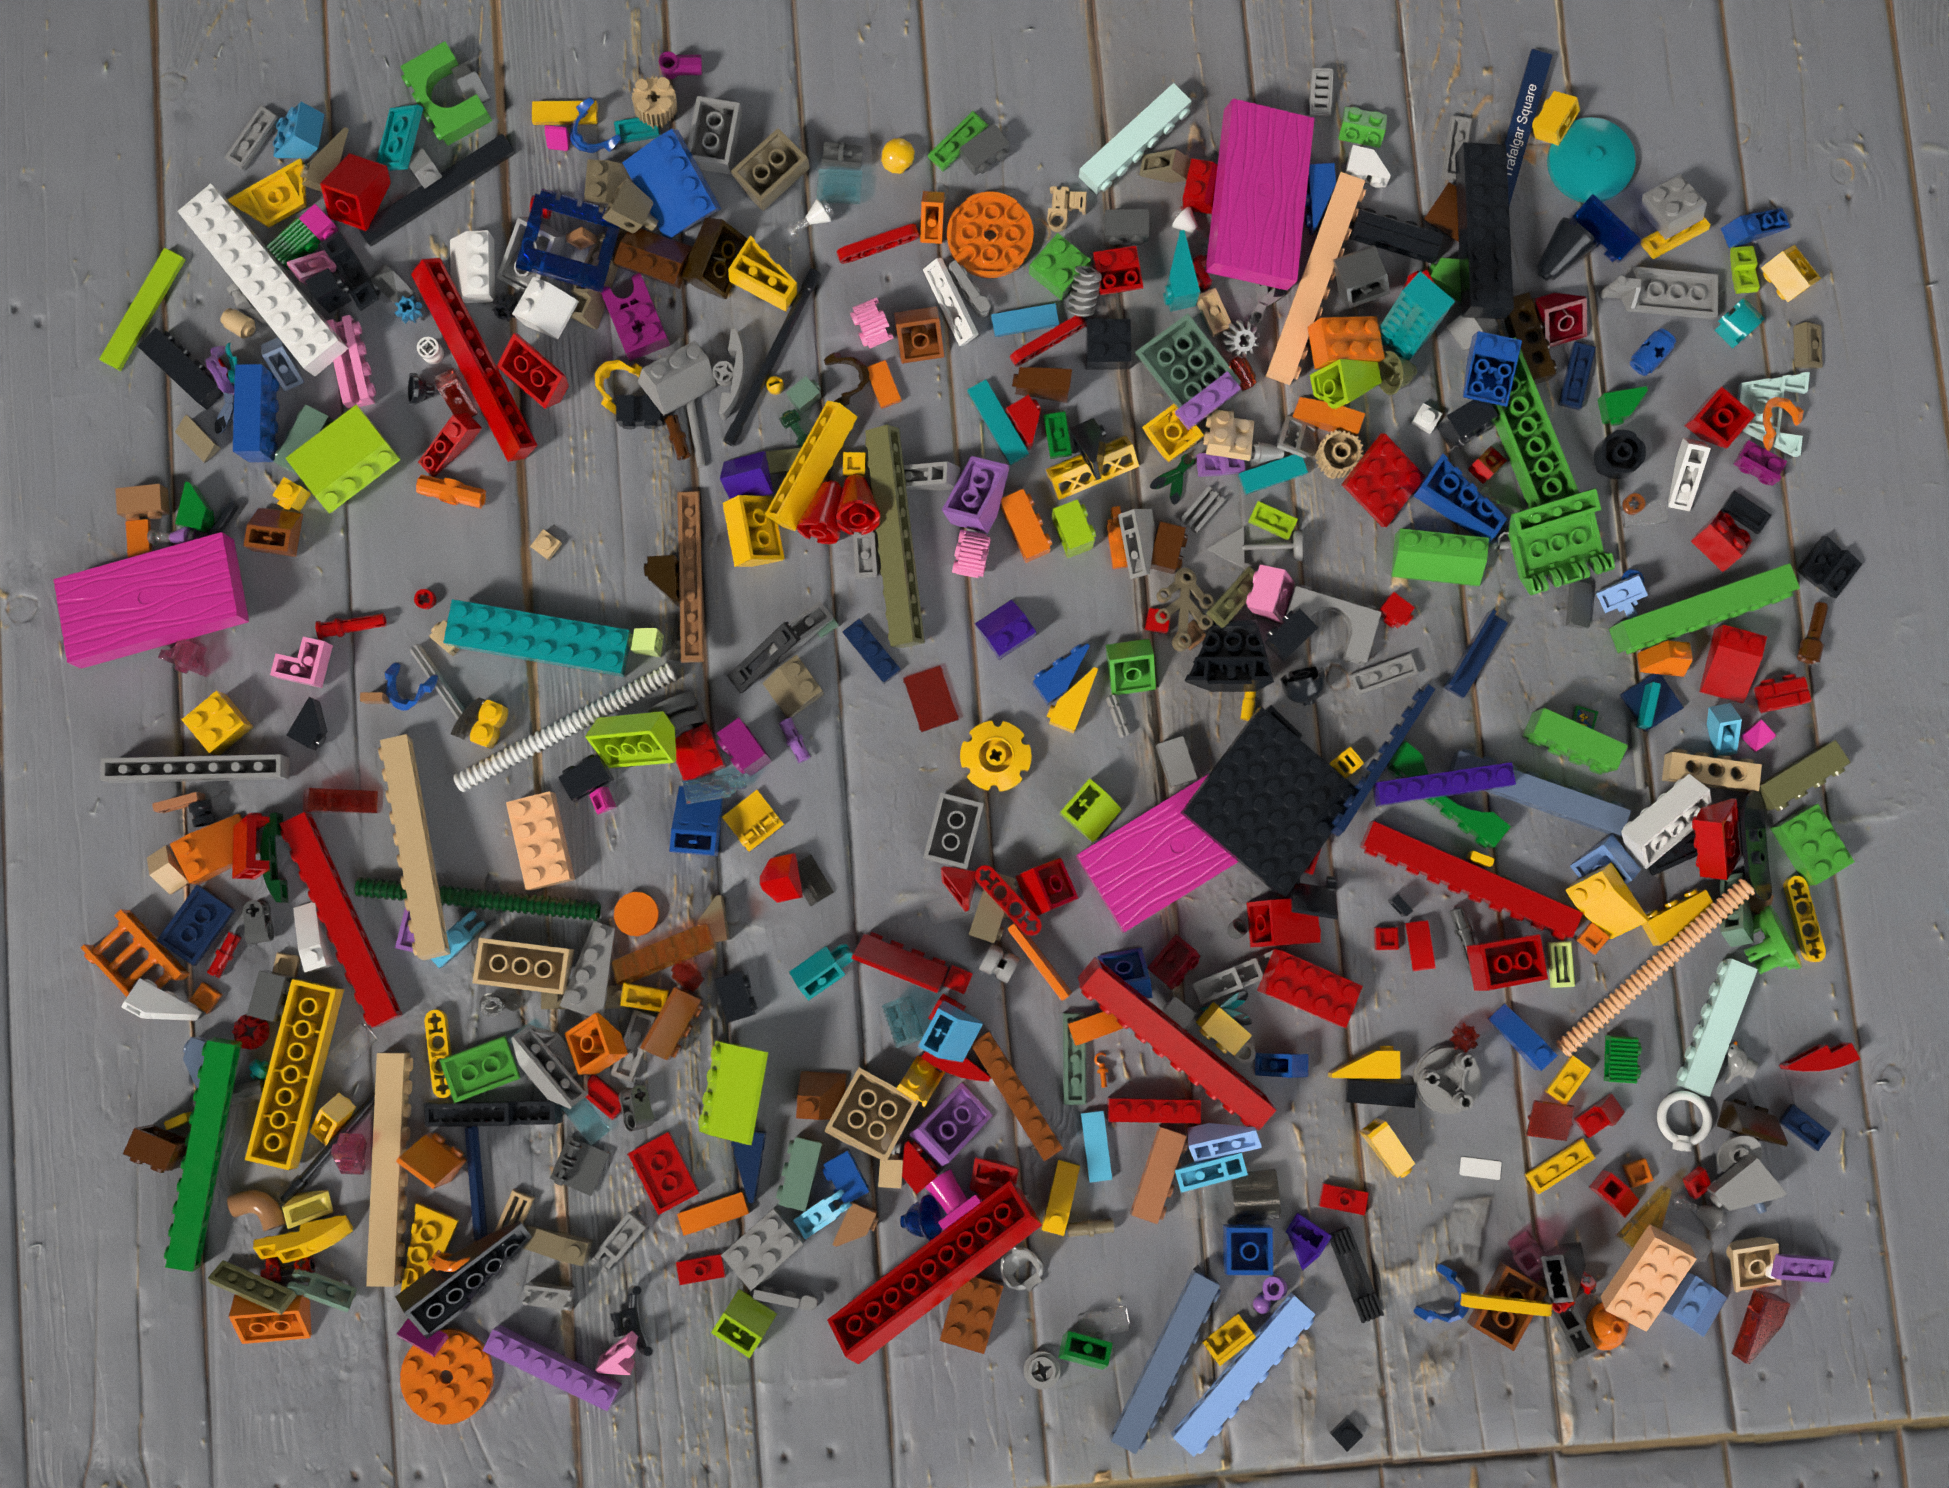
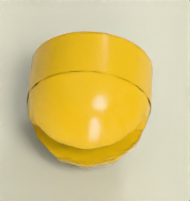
M772 376L767 380L766 386L769 393L778 395L783 392L784 383L780 377ZM780 381V383L774 384L770 387V384Z

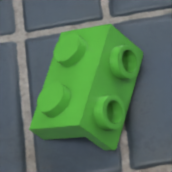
M1345 106L1338 139L1380 148L1386 131L1387 115L1377 111L1371 112L1357 107Z

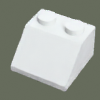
M533 277L512 315L525 326L559 339L579 301L554 285Z

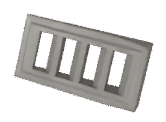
M1312 68L1309 116H1331L1333 69ZM1321 86L1326 87V89H1315V87ZM1315 96H1326V98H1315ZM1314 104H1326V108L1314 107Z

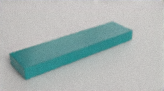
M985 379L967 389V393L1009 465L1011 466L1029 456V452L987 380Z

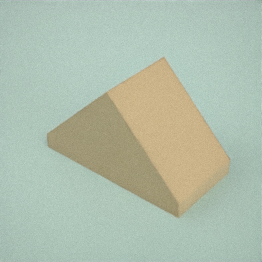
M168 845L147 857L149 875L170 895L189 884L180 864Z

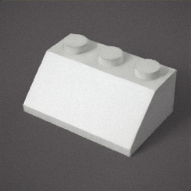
M488 230L465 231L450 239V277L464 303H490L495 298L494 238Z

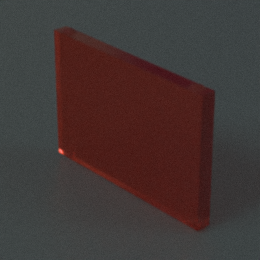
M941 666L903 678V683L906 685L921 733L959 720Z

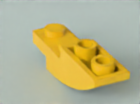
M338 1215L322 1220H311L301 1224L299 1232H288L282 1235L255 1239L253 1249L260 1259L279 1257L282 1263L292 1262L316 1254L334 1245L353 1231V1226L346 1215Z

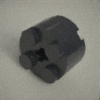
M1617 430L1609 434L1597 445L1594 451V463L1597 472L1610 479H1622L1629 476L1640 467L1646 457L1645 444L1637 437V434L1629 430Z

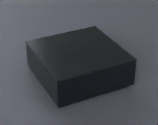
M1395 894L1388 899V902L1401 917L1408 916L1413 912L1399 894Z

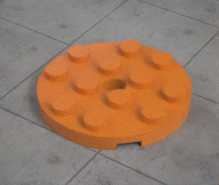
M981 192L966 198V201L958 208H955L947 226V243L954 260L959 265H963L968 273L982 278H998L1014 272L1026 261L1033 245V224L1027 210L1025 211L1016 199L999 192ZM988 230L996 233V237L991 239V241L984 236Z
M454 1328L440 1330L447 1334L449 1338L435 1357L413 1345L404 1358L400 1372L401 1390L408 1406L419 1417L435 1424H455L471 1417L485 1404L494 1383L491 1355L482 1351L485 1345L471 1333ZM444 1370L452 1373L453 1379L451 1382H443L442 1372Z

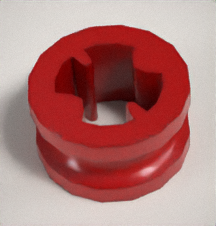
M420 589L415 593L414 602L419 608L431 609L436 604V596L430 590ZM427 594H429V596L427 597L430 599L429 603L424 602L422 605L421 602L423 601L420 600L421 596H426Z

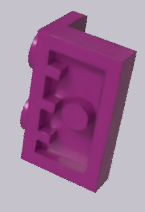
M1748 440L1743 445L1733 465L1739 467L1738 469L1741 472L1757 477L1758 481L1762 484L1772 486L1782 478L1780 474L1787 461Z

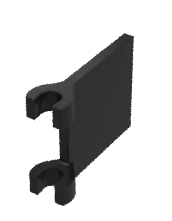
M1327 876L1326 886L1324 885V887L1300 883L1299 878L1290 891L1291 912L1337 920L1336 877Z

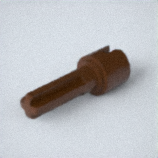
M1816 602L1814 605L1807 638L1801 640L1797 659L1803 663H1820L1824 644L1820 640L1828 611L1827 603Z

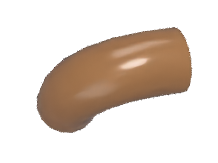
M248 1190L235 1193L227 1198L228 1208L233 1217L236 1218L244 1214L253 1213L258 1216L263 1232L286 1224L284 1213L278 1202L265 1192Z

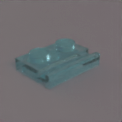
M818 170L817 199L820 202L860 204L862 171Z

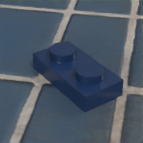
M1793 1104L1789 1105L1779 1119L1781 1126L1814 1151H1819L1831 1134V1132Z

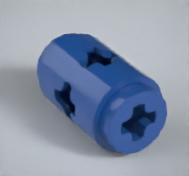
M1660 328L1654 331L1631 356L1630 366L1637 373L1647 376L1674 349L1676 339L1665 329Z

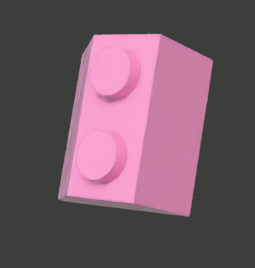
M1260 565L1258 571H1255L1253 576L1254 586L1252 592L1248 593L1247 607L1252 613L1283 624L1282 619L1286 615L1295 582L1284 569Z

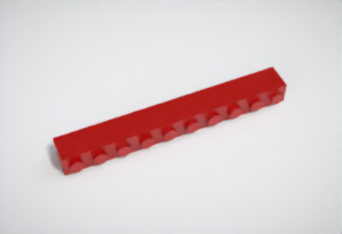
M441 258L422 259L411 273V276L508 462L525 459L538 446Z
M303 812L280 823L282 828L280 831L281 836L286 843L288 842L291 848L289 851L290 856L295 863H298L300 868L299 876L304 883H307L309 888L308 896L313 903H316L319 910L317 911L318 918L322 923H325L328 930L326 931L327 938L336 947V958L345 967V978L349 984L353 985L355 1000L359 1005H362L365 1011L363 1013L364 1020L374 1028L402 1016V1011L312 814Z
M1375 821L1369 823L1360 847L1365 849L1364 853L1376 858L1379 855L1385 858L1384 862L1395 867L1398 864L1406 867L1405 871L1412 875L1418 876L1420 873L1426 876V880L1436 885H1439V883L1448 886L1447 890L1453 893L1460 894V892L1469 895L1468 899L1471 901L1490 904L1488 908L1501 913L1504 910L1510 913V918L1520 922L1523 919L1531 922L1530 926L1540 931L1547 929L1552 932L1551 936L1560 940L1573 938L1583 915L1578 910Z

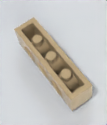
M1673 749V752L1665 754L1662 781L1677 782L1679 779H1683L1690 774L1706 787L1746 793L1758 792L1762 764H1755L1752 759L1733 761L1730 756L1718 755L1717 758L1709 757V753L1696 752L1695 755L1687 754V750ZM1687 762L1693 765L1692 773L1686 769ZM1710 765L1715 768L1714 776L1708 771ZM1732 768L1737 771L1738 776L1736 779L1731 775Z

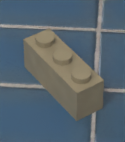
M998 873L1016 893L1018 885L1014 884L1015 878ZM988 876L987 881L990 883V885H987L986 887L990 890L991 886L996 882H999V880L995 878V880L992 881ZM999 885L994 889L995 897L1002 899L1006 896L1005 887ZM984 890L969 936L994 944L995 940L1000 941L1004 930L1000 925L1002 919H1007L1008 916Z

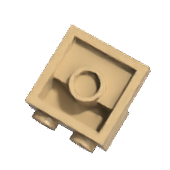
M1214 410L1211 415L1209 414L1206 417L1205 427L1209 428L1208 432L1205 431L1203 445H1207L1206 454L1250 461L1254 421L1234 418V412Z

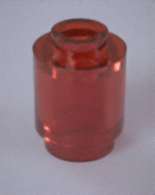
M1238 356L1229 362V367L1241 381L1240 387L1242 391L1253 387L1257 383L1255 379L1256 374L1246 357L1241 358Z
M679 960L671 969L673 972L671 977L687 991L690 989L692 992H695L705 980L701 976L702 973L687 960L683 962Z

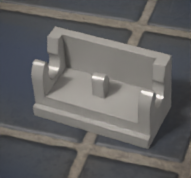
M533 1281L524 1285L526 1297L522 1302L523 1305L572 1310L575 1287Z

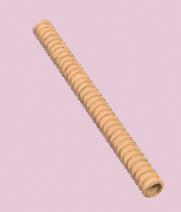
M1739 879L1738 884L1734 883L1732 889H1727L1728 893H1723L1722 898H1717V902L1711 904V908L1707 907L1705 913H1700L1701 917H1696L1695 922H1690V926H1686L1684 932L1680 931L1678 937L1674 936V940L1669 941L1668 946L1664 945L1662 951H1657L1658 955H1653L1651 961L1647 960V964H1643L1641 970L1637 969L1635 975L1631 974V979H1626L1625 984L1621 983L1620 988H1616L1614 994L1610 993L1608 999L1604 998L1605 1002H1600L1598 1008L1594 1007V1011L1592 1013L1589 1012L1587 1018L1583 1017L1582 1022L1578 1021L1577 1026H1573L1571 1032L1567 1031V1035L1561 1037V1041L1557 1040V1047L1566 1056L1571 1057V1053L1573 1051L1577 1052L1576 1048H1581L1583 1042L1587 1043V1039L1589 1037L1592 1038L1593 1033L1597 1034L1599 1028L1603 1029L1604 1024H1608L1610 1018L1614 1019L1615 1014H1620L1619 1010H1624L1626 1004L1630 1005V1001L1635 1000L1636 995L1640 996L1642 990L1646 991L1647 986H1651L1653 980L1657 981L1658 976H1663V971L1667 972L1669 966L1673 967V963L1679 961V957L1683 958L1685 952L1689 953V948H1694L1696 942L1700 943V939L1706 937V933L1710 934L1712 928L1716 929L1717 924L1722 923V919H1727L1728 914H1733V909L1737 910L1739 904L1743 905L1744 900L1750 898L1749 895H1754L1753 887L1744 879Z

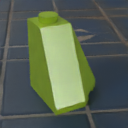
M1339 359L1310 374L1313 395L1327 402L1328 406L1332 409H1337L1352 402L1382 383L1378 362Z

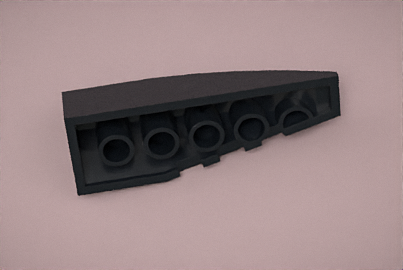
M520 1221L497 1230L445 1259L458 1261L462 1258L470 1257V1260L454 1272L436 1271L432 1268L395 1296L404 1314L428 1339L465 1311L472 1304L470 1300L477 1293H482L487 1287L485 1284L493 1275L497 1276L503 1270L502 1265L508 1259H513L532 1236Z

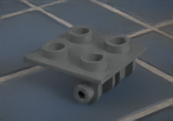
M568 1136L549 1179L554 1180V1183L562 1186L564 1184L592 1196L610 1153Z

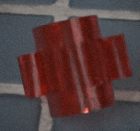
M1462 1023L1459 1028L1455 1026L1451 1030L1455 1035L1449 1040L1455 1045V1050L1463 1049L1467 1053L1470 1048L1475 1049L1478 1046L1475 1040L1480 1035L1474 1030L1475 1026L1470 1027Z

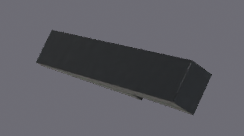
M550 1100L424 1104L425 1127L555 1125L563 1122V1106Z

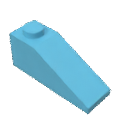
M1242 1152L1202 1162H1193L1175 1169L1181 1193L1248 1175Z

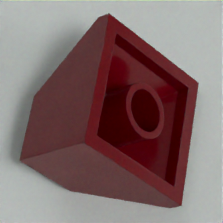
M1552 293L1534 298L1537 306V316L1543 323L1542 332L1544 338L1549 341L1550 347L1587 337V298L1585 296Z

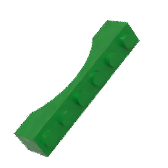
M1406 741L1400 744L1387 764V770L1395 777L1409 778L1429 775L1423 755ZM1446 796L1424 800L1429 805L1433 806L1435 804L1441 809L1439 811L1441 815L1448 820L1452 818L1458 823L1457 827L1462 832L1473 835L1476 838L1475 842L1485 849L1486 847L1489 849L1494 848L1511 828L1508 823L1494 812L1470 810L1456 804Z

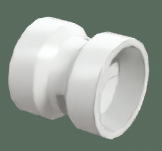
M424 337L419 340L417 344L419 355L429 364L441 362L444 357V350L441 345L432 337Z

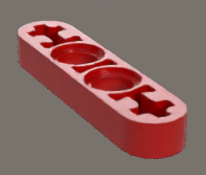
M908 224L841 247L836 253L839 262L847 264L912 242L920 235L916 224Z
M1073 316L1014 351L1010 355L1011 361L1015 367L1028 362L1082 330L1086 326L1085 318Z
M988 865L978 867L974 877L982 889L1024 934L1029 936L1038 934L1042 924L1034 912L992 867ZM981 870H989L990 874L988 876L992 881L995 878L999 880V882L991 886L990 890L986 887L990 883L986 879L980 880ZM999 885L1005 887L1007 892L1006 896L1002 899L994 895V889ZM1013 902H1018L1022 906V911L1019 915H1012L1009 911V907ZM1026 911L1029 913L1026 918L1029 921H1036L1034 925L1035 931L1031 929L1027 931L1026 927L1028 925L1024 920L1021 923L1017 921V919L1024 916Z

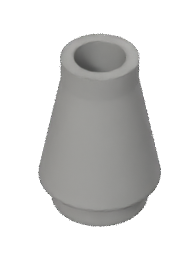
M1259 441L1256 444H1252L1250 458L1251 461H1256L1257 464L1284 457V450L1277 448V445Z

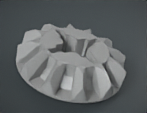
M1046 1351L1034 1352L1030 1355L1024 1364L1026 1381L1036 1389L1052 1387L1060 1376V1365L1055 1356ZM1038 1361H1040V1364L1042 1363L1043 1367L1050 1366L1048 1367L1049 1369L1045 1370L1046 1379H1044L1041 1373H1034L1038 1369Z

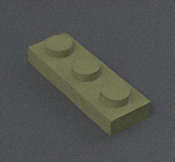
M1250 566L1245 568L1206 612L1221 628L1225 627L1244 606L1248 593L1252 592L1255 571Z

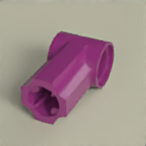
M667 51L659 57L661 74L666 79H675L677 76L702 75L701 55H675L673 52ZM666 64H674L670 68L665 67Z

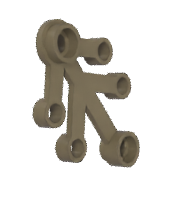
M1189 568L1179 569L1174 577L1175 582L1167 588H1161L1156 595L1159 602L1165 603L1171 598L1173 593L1180 589V597L1167 608L1160 609L1155 615L1156 621L1163 624L1169 620L1172 614L1179 610L1178 633L1172 639V646L1180 652L1185 651L1191 645V637L1188 634L1189 613L1195 618L1199 628L1202 630L1209 629L1213 624V619L1208 615H1203L1189 598L1191 592L1199 600V605L1203 609H1209L1214 603L1213 597L1209 594H1204L1197 586L1196 575ZM1183 575L1187 576L1189 578V581H1186L1183 578ZM1161 593H1165L1167 598H1163ZM1203 599H1207L1209 605L1205 604ZM1160 613L1165 614L1166 619L1161 618ZM1202 620H1206L1208 625H1204ZM1180 637L1184 638L1186 643L1181 642Z

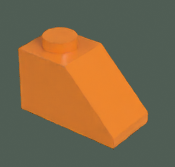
M923 191L920 243L942 244L945 192Z
M1669 640L1638 652L1637 655L1639 672L1681 677L1685 676L1693 660L1689 642Z

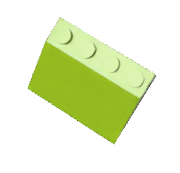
M357 404L285 457L329 514L401 460L398 453Z
M715 1041V1046L711 1050V1068L707 1072V1089L702 1099L703 1111L698 1120L699 1132L752 1145L768 1052L742 1044Z

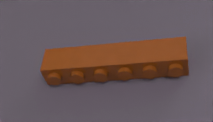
M990 1031L974 1040L971 1047L1043 1161L1063 1150L1062 1145Z

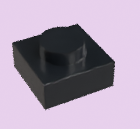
M1347 1417L1330 1431V1434L1346 1452L1363 1437L1362 1433Z

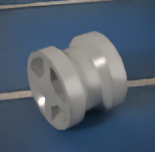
M728 361L716 363L712 371L715 381L723 387L731 386L734 367Z

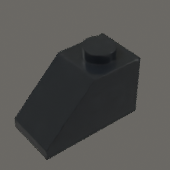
M308 697L286 734L291 739L315 751L324 744L326 740L325 735L328 732L320 701Z

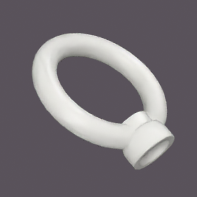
M1676 1091L1666 1096L1660 1103L1657 1110V1123L1662 1134L1673 1142V1150L1691 1152L1692 1145L1700 1143L1708 1136L1712 1127V1114L1708 1104L1697 1094L1689 1091ZM1688 1100L1696 1104L1700 1109L1703 1122L1700 1130L1695 1135L1689 1137L1677 1135L1669 1128L1666 1115L1668 1108L1674 1102Z

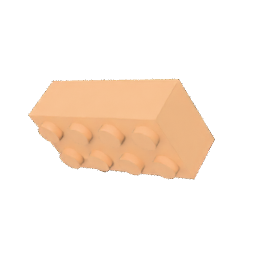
M549 791L506 802L525 889L533 891L575 880L556 794Z
M1649 1224L1602 1293L1601 1299L1605 1310L1647 1332L1697 1258L1691 1245Z

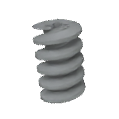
M1076 266L1075 271L1080 274L1073 276V279L1078 282L1072 283V288L1075 291L1070 292V296L1076 299L1069 300V304L1074 307H1069L1067 310L1076 316H1090L1095 312L1094 306L1097 303L1096 298L1100 288L1099 281L1102 275L1091 267Z

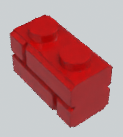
M1796 674L1783 676V681L1775 682L1774 678L1760 681L1761 685L1754 688L1759 712L1766 713L1810 703L1811 696L1806 677H1796Z

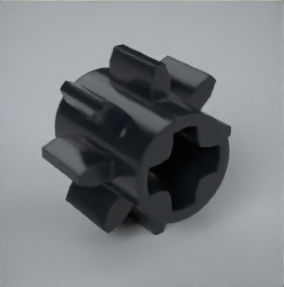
M504 292L500 296H496L492 301L495 305L492 308L495 315L499 319L507 320L508 322L512 317L516 318L512 313L518 304L517 299L513 295L505 294Z

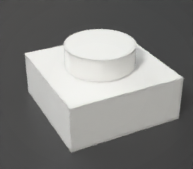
M1423 403L1411 424L1431 434L1442 413Z

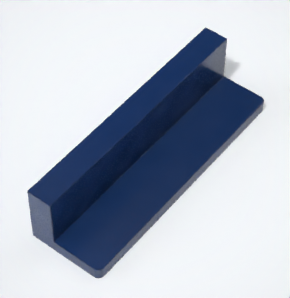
M1495 609L1490 610L1485 615L1443 687L1461 699L1465 698L1508 622L1495 615L1497 612Z

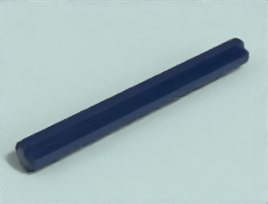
M470 1126L465 1128L473 1235L474 1240L477 1241L488 1234L478 1126Z

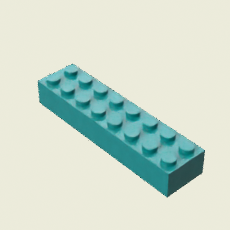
M452 599L443 643L464 650L624 677L630 649L628 645L629 637L632 633L627 629Z

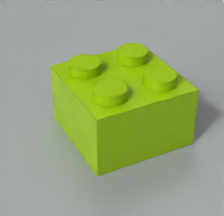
M1078 499L1056 507L1052 511L1051 519L1067 558L1091 550L1095 542L1094 537H1096L1093 525H1088L1087 510L1084 504L1080 505Z

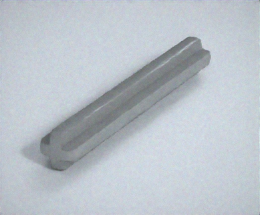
M419 644L414 645L410 649L411 654L428 679L434 674L438 675L435 689L455 718L461 720L466 717L467 711L423 647Z

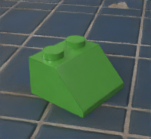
M1150 639L1106 645V659L1112 695L1156 690L1154 653Z

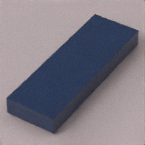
M1576 341L1572 344L1558 405L1576 410L1582 408L1596 346Z

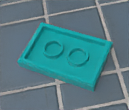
M418 104L389 109L376 160L377 163L386 165L388 171L403 170L409 167L423 112V107Z

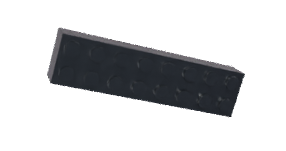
M1463 142L1455 154L1462 318L1505 319L1514 309L1506 144Z

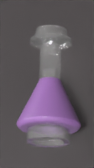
M187 526L172 533H160L159 529L154 528L147 535L148 542L154 546H158L160 542H172L177 545L201 538L200 532L197 529Z

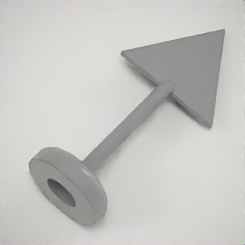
M1244 527L1207 548L1208 551L1245 569L1244 550L1293 549L1294 559L1296 561H1303L1302 530H1296L1293 533V543L1244 545Z

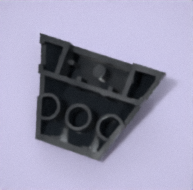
M1213 620V624L1202 642V648L1198 657H1195L1193 661L1194 665L1190 674H1187L1185 682L1211 692H1256L1273 683V675L1257 620H1230L1223 628Z

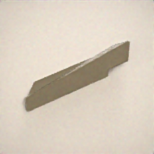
M615 225L610 233L605 234L602 232L597 235V243L592 245L570 291L577 296L576 300L579 301L570 318L592 329H598L606 306L600 289L605 286L612 288L618 266L613 262L619 244L628 232L627 230Z

